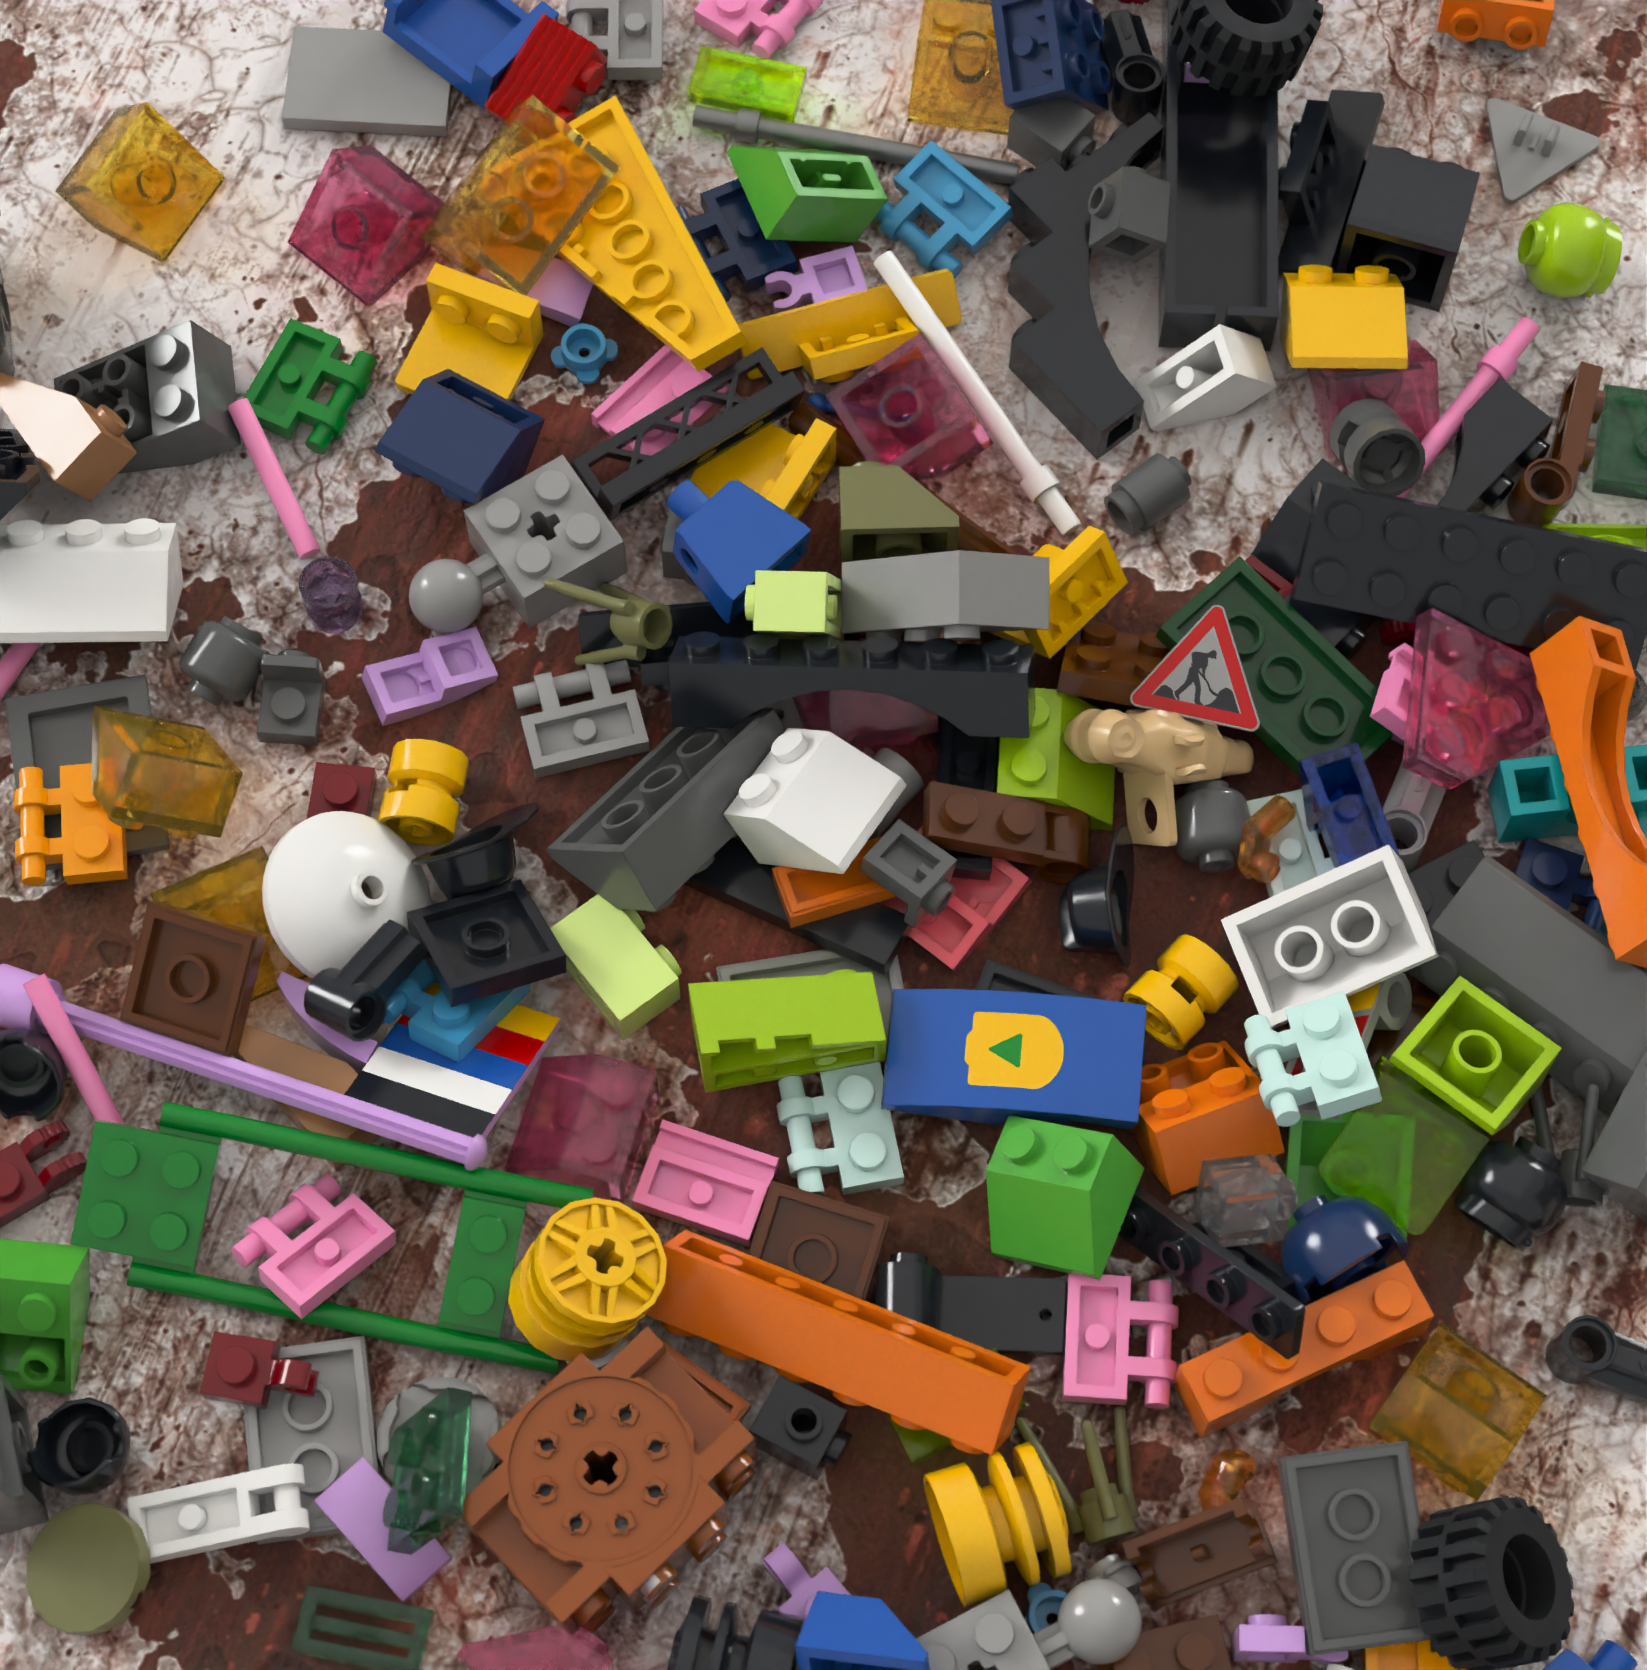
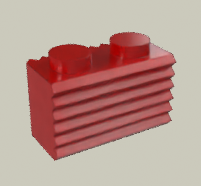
M543 13L484 107L496 120L529 140L536 142L576 119L575 112L578 105L582 103L584 95H592L600 87L606 72L607 58L593 42Z

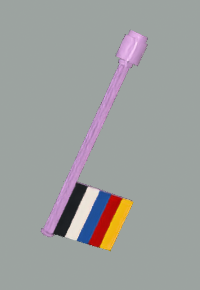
M0 964L1 1027L7 1029L26 1028L44 1034L48 1033L22 985L39 976L38 974L8 964ZM48 978L75 1031L79 1035L463 1163L468 1171L477 1169L485 1160L487 1154L485 1138L561 1027V1018L517 1004L458 1063L409 1039L408 1021L411 1018L402 1014L346 1093L341 1094L68 1003L63 996L61 984L56 980ZM433 982L424 992L435 996L441 988L438 983Z

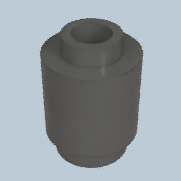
M1156 453L1112 485V493L1104 498L1106 510L1115 524L1126 534L1132 535L1137 530L1145 532L1190 499L1188 486L1192 483L1191 477L1187 469L1177 458L1172 456L1166 458L1162 454Z

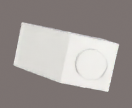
M1220 324L1135 381L1139 395L1144 400L1143 408L1150 430L1157 432L1234 415L1277 387L1261 338Z

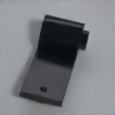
M911 1252L894 1253L890 1256V1262L878 1265L875 1305L995 1353L1064 1355L1066 1278L941 1275L939 1269L928 1264L927 1256Z

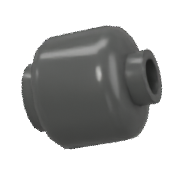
M224 615L219 622L214 620L204 621L197 629L179 661L181 670L192 678L187 689L215 706H218L223 697L234 702L243 701L262 673L260 669L261 655L266 654V652L260 645L264 638Z
M1222 780L1200 781L1186 786L1182 790L1183 795L1175 801L1178 837L1175 846L1178 856L1188 863L1198 864L1200 870L1206 873L1222 872L1235 866V859L1244 855L1252 846V833L1245 796L1236 789L1229 788V784Z

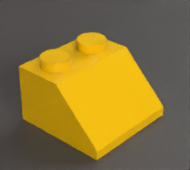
M1303 265L1298 268V273H1283L1280 341L1292 368L1407 369L1408 350L1404 287L1397 275L1389 274V269L1386 267L1375 265L1358 266L1355 268V274L1333 273L1331 267L1324 265Z

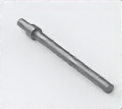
M696 105L693 115V127L734 134V140L757 144L758 139L818 150L868 156L869 159L900 165H907L925 147L762 117V111L740 107L738 112ZM944 150L977 179L1011 185L1018 174L1019 163Z

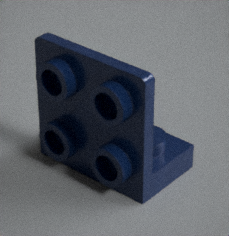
M991 0L1003 97L1006 107L1016 110L1060 97H1066L1097 113L1109 110L1107 93H1110L1112 90V78L1107 64L1103 61L1100 40H1103L1105 36V27L1099 10L1093 4L1086 0Z

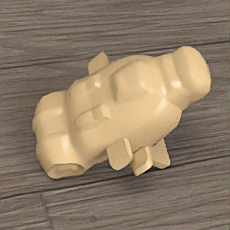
M1088 709L1072 719L1064 731V743L1080 760L1087 763L1110 764L1117 767L1118 772L1123 773L1127 826L1133 844L1165 847L1177 844L1173 785L1245 774L1250 772L1254 765V753L1249 743L1222 736L1216 724L1185 718L1176 712L1158 709H1131L1123 713L1115 709H1106L1104 711ZM1148 799L1153 802L1157 812V825L1154 831L1149 828L1145 818V805Z

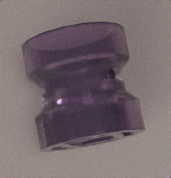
M329 556L315 559L304 567L299 576V590L310 623L316 629L325 633H341L357 624L363 613V600L354 569L345 560Z

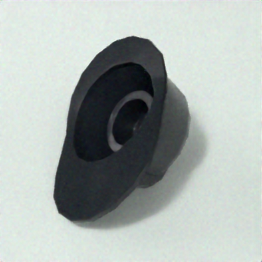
M529 803L505 811L476 826L445 847L414 858L411 863L412 865L427 864L439 889L445 894L447 900L509 883L513 878L516 868L513 830L531 819L539 811V804Z
M1120 826L1115 833L1110 861L1079 872L1068 882L1060 896L1059 903L1061 940L1066 950L1090 954H1117L1124 968L1129 967L1131 960L1129 921L1134 885L1133 843L1129 829L1126 826Z

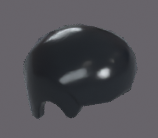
M26 1028L1 1030L0 1113L5 1119L17 1116H33L36 1122L42 1121L61 1103L68 1069L48 1035Z
M92 1397L66 1401L51 1413L48 1418H43L38 1422L37 1442L34 1450L27 1452V1459L38 1479L46 1485L71 1496L97 1494L112 1485L122 1473L128 1461L130 1451V1428L123 1416L108 1403Z

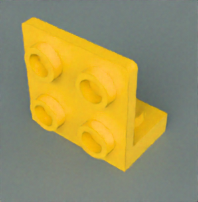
M435 263L426 280L431 312L395 379L397 388L406 393L413 394L423 379L450 369L510 401L544 335L539 300Z
M816 418L804 436L800 433L794 435L774 424H770L697 468L690 481L709 498L729 481H740L799 520L836 462V428Z
M1088 526L1064 550L1051 544H1045L1033 555L1049 557V629L997 631L990 633L1013 641L1018 645L1034 646L1035 653L1051 659L1128 583L1105 531L1092 526Z

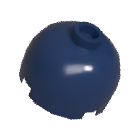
M1320 1195L1305 1202L1294 1212L1293 1216L1297 1223L1285 1235L1280 1260L1286 1273L1295 1281L1296 1300L1307 1306L1388 1268L1389 1266L1385 1259L1395 1249L1403 1259L1409 1251L1410 1243L1392 1218L1382 1208L1363 1198L1350 1196L1328 1201L1325 1195Z

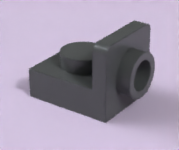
M284 650L279 652L278 655H261L260 669L264 683L256 732L259 741L318 746L326 690V679L320 659L297 650Z
M898 819L863 857L860 871L908 904L904 922L915 928L928 913L933 917L939 915L951 900L955 887L950 882L957 859Z

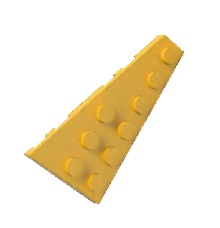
M616 95L473 178L484 194L698 372L748 344Z

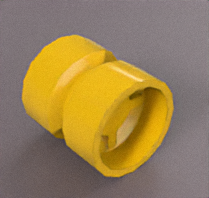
M406 739L397 742L393 747L387 775L389 783L394 787L388 788L383 794L378 821L392 829L406 843L422 846L449 844L454 839L460 811L459 803L454 799L460 797L464 792L469 767L468 757L462 751L438 741Z
M1187 934L1180 935L1158 958L1157 966L1159 971H1146L1124 994L1123 998L1126 1003L1147 1005L1145 1031L1165 1046L1175 1050L1183 1049L1204 1026L1205 1018L1203 1013H1216L1237 991L1239 986L1236 975L1222 957L1204 942Z

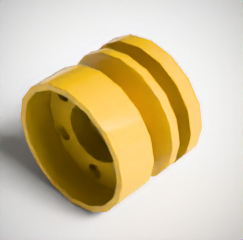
M595 1197L570 1202L550 1217L536 1240L521 1258L510 1278L509 1305L516 1326L532 1346L554 1359L572 1362L580 1353H583L590 1361L604 1358L626 1340L637 1323L643 1319L647 1311L655 1304L665 1285L667 1258L659 1235L641 1214L621 1202Z
M1030 1442L1014 1446L1012 1449L1013 1466L1016 1475L1014 1478H1012L1011 1472L999 1452H995L993 1455L989 1454L987 1469L990 1485L980 1488L974 1474L965 1462L924 1474L925 1493L936 1536L953 1586L964 1607L989 1600L1007 1590L1004 1563L1014 1561L1020 1575L1029 1587L1039 1584L1041 1580L1036 1553L1040 1552L1048 1572L1054 1579L1068 1575L1072 1571L1068 1548L1069 1529L1064 1508L1052 1477L1043 1467L1035 1448Z

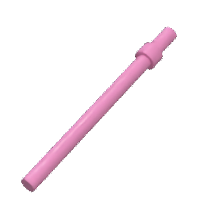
M1522 317L1499 346H1491L1477 363L1478 372L1421 441L1425 449V466L1421 477L1412 488L1396 497L1405 498L1459 432L1463 416L1499 379L1506 383L1518 368L1516 360L1540 331L1534 321Z

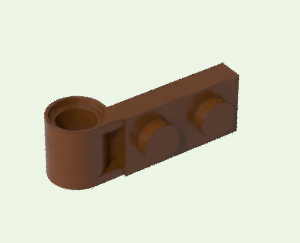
M1581 361L1565 385L1549 458L1533 461L1508 496L1507 507L1514 521L1540 527L1552 523L1571 497L1578 471L1585 473L1589 468L1596 446V441L1588 438L1591 423L1596 424L1598 422L1606 400V392L1599 390L1603 367ZM1533 489H1538L1545 493L1549 500L1539 497Z
M931 781L924 790L922 835L942 849L1036 865L1035 873L1037 877L1052 884L1066 885L1079 872L1090 868L1091 819L1087 813L1081 810L1048 804L1045 801Z

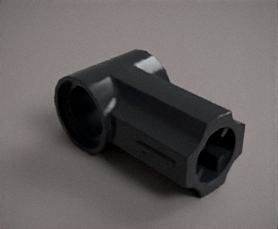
M1128 9L1110 12L1103 19L1105 36L1103 40H1100L1103 61L1107 64L1112 78L1111 110L1114 116L1124 124L1127 122L1134 124L1149 112L1156 118L1161 103L1164 67L1152 54L1141 17L1131 14Z
M389 919L341 970L330 967L314 976L304 995L305 1011L312 1019L352 1041L362 1042L367 1040L383 1024L387 1010L386 999L427 956V953L420 941L414 938L404 926Z
M1590 1315L1574 1318L1550 1339L1546 1347L1545 1358L1549 1369L1555 1377L1569 1384L1588 1383L1647 1406L1646 1343L1614 1332L1607 1322L1599 1317ZM1570 1337L1580 1338L1587 1342L1593 1353L1592 1363L1582 1362L1574 1356L1569 1345Z

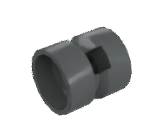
M1368 398L1354 401L1343 408L1333 420L1329 432L1330 448L1354 481L1366 490L1398 496L1412 488L1421 477L1425 466V449L1397 412L1382 400Z

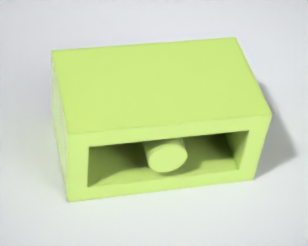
M755 570V585H747L745 592L746 620L753 621V631L773 634L779 639H806L814 635H830L838 640H844V633H842V580L828 572Z
M597 894L550 928L566 954V971L622 1040L628 1038L681 999L678 976L682 974L679 964L666 947L660 944L654 949L641 933L645 930V925L636 910L617 909Z

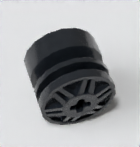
M695 1595L687 1616L676 1631L667 1670H796L795 1644L804 1625V1617L762 1609L755 1621L750 1637L738 1635L737 1603L727 1601L718 1630L709 1628L712 1606L711 1598Z

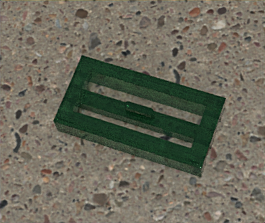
M307 1585L291 1649L294 1653L378 1670H422V1659L424 1652L427 1650L429 1629L433 1624L435 1613L431 1609ZM317 1604L412 1622L416 1623L414 1633L410 1634L315 1615ZM311 1629L408 1648L410 1650L408 1658L310 1639L309 1635Z

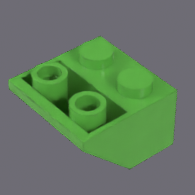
M732 145L727 152L766 240L856 243L888 200L868 156L826 150Z
M0 1239V1372L15 1389L72 1394L75 1388L90 1304L89 1247Z

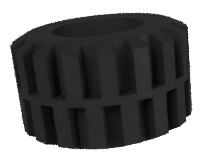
M1178 0L1170 25L1173 26L1170 32L1171 43L1178 46L1176 55L1180 62L1189 63L1191 65L1189 72L1197 79L1204 77L1209 80V87L1218 91L1220 87L1230 89V95L1243 96L1244 91H1249L1253 97L1264 96L1268 88L1276 92L1284 88L1287 80L1292 81L1297 75L1321 26L1323 4L1319 3V0Z
M1503 1496L1436 1511L1430 1515L1428 1521L1422 1522L1417 1530L1419 1539L1413 1540L1410 1551L1413 1565L1409 1566V1580L1413 1584L1414 1592L1411 1596L1414 1609H1418L1421 1618L1420 1625L1425 1636L1430 1635L1433 1648L1440 1657L1447 1656L1449 1665L1457 1670H1498L1546 1661L1549 1656L1556 1655L1562 1649V1640L1568 1639L1571 1630L1569 1617L1574 1616V1601L1572 1600L1571 1590L1574 1589L1572 1575L1569 1574L1565 1550L1563 1547H1560L1557 1541V1533L1551 1523H1545L1541 1511L1535 1506L1528 1507L1525 1499L1517 1496L1512 1498Z

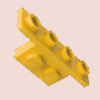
M941 269L911 277L945 328L961 323L962 317L954 276L950 270ZM888 284L738 324L748 344L740 348L742 359L763 347L779 372L803 366L814 380L821 379L822 382L826 383L846 380L854 375V369L873 364L878 368L898 366L908 360L907 355L923 351L920 334L922 333ZM758 368L747 373L750 379L763 377Z

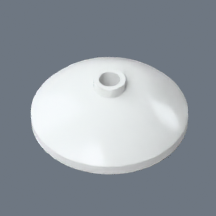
M332 811L312 816L297 824L274 847L263 876L262 901L264 913L270 932L278 947L296 968L313 979L319 972L330 967L341 970L389 919L404 926L409 932L407 912L431 905L430 889L421 864L412 865L411 863L416 858V855L392 829L376 819L363 814ZM362 882L369 886L372 892V899L364 895Z

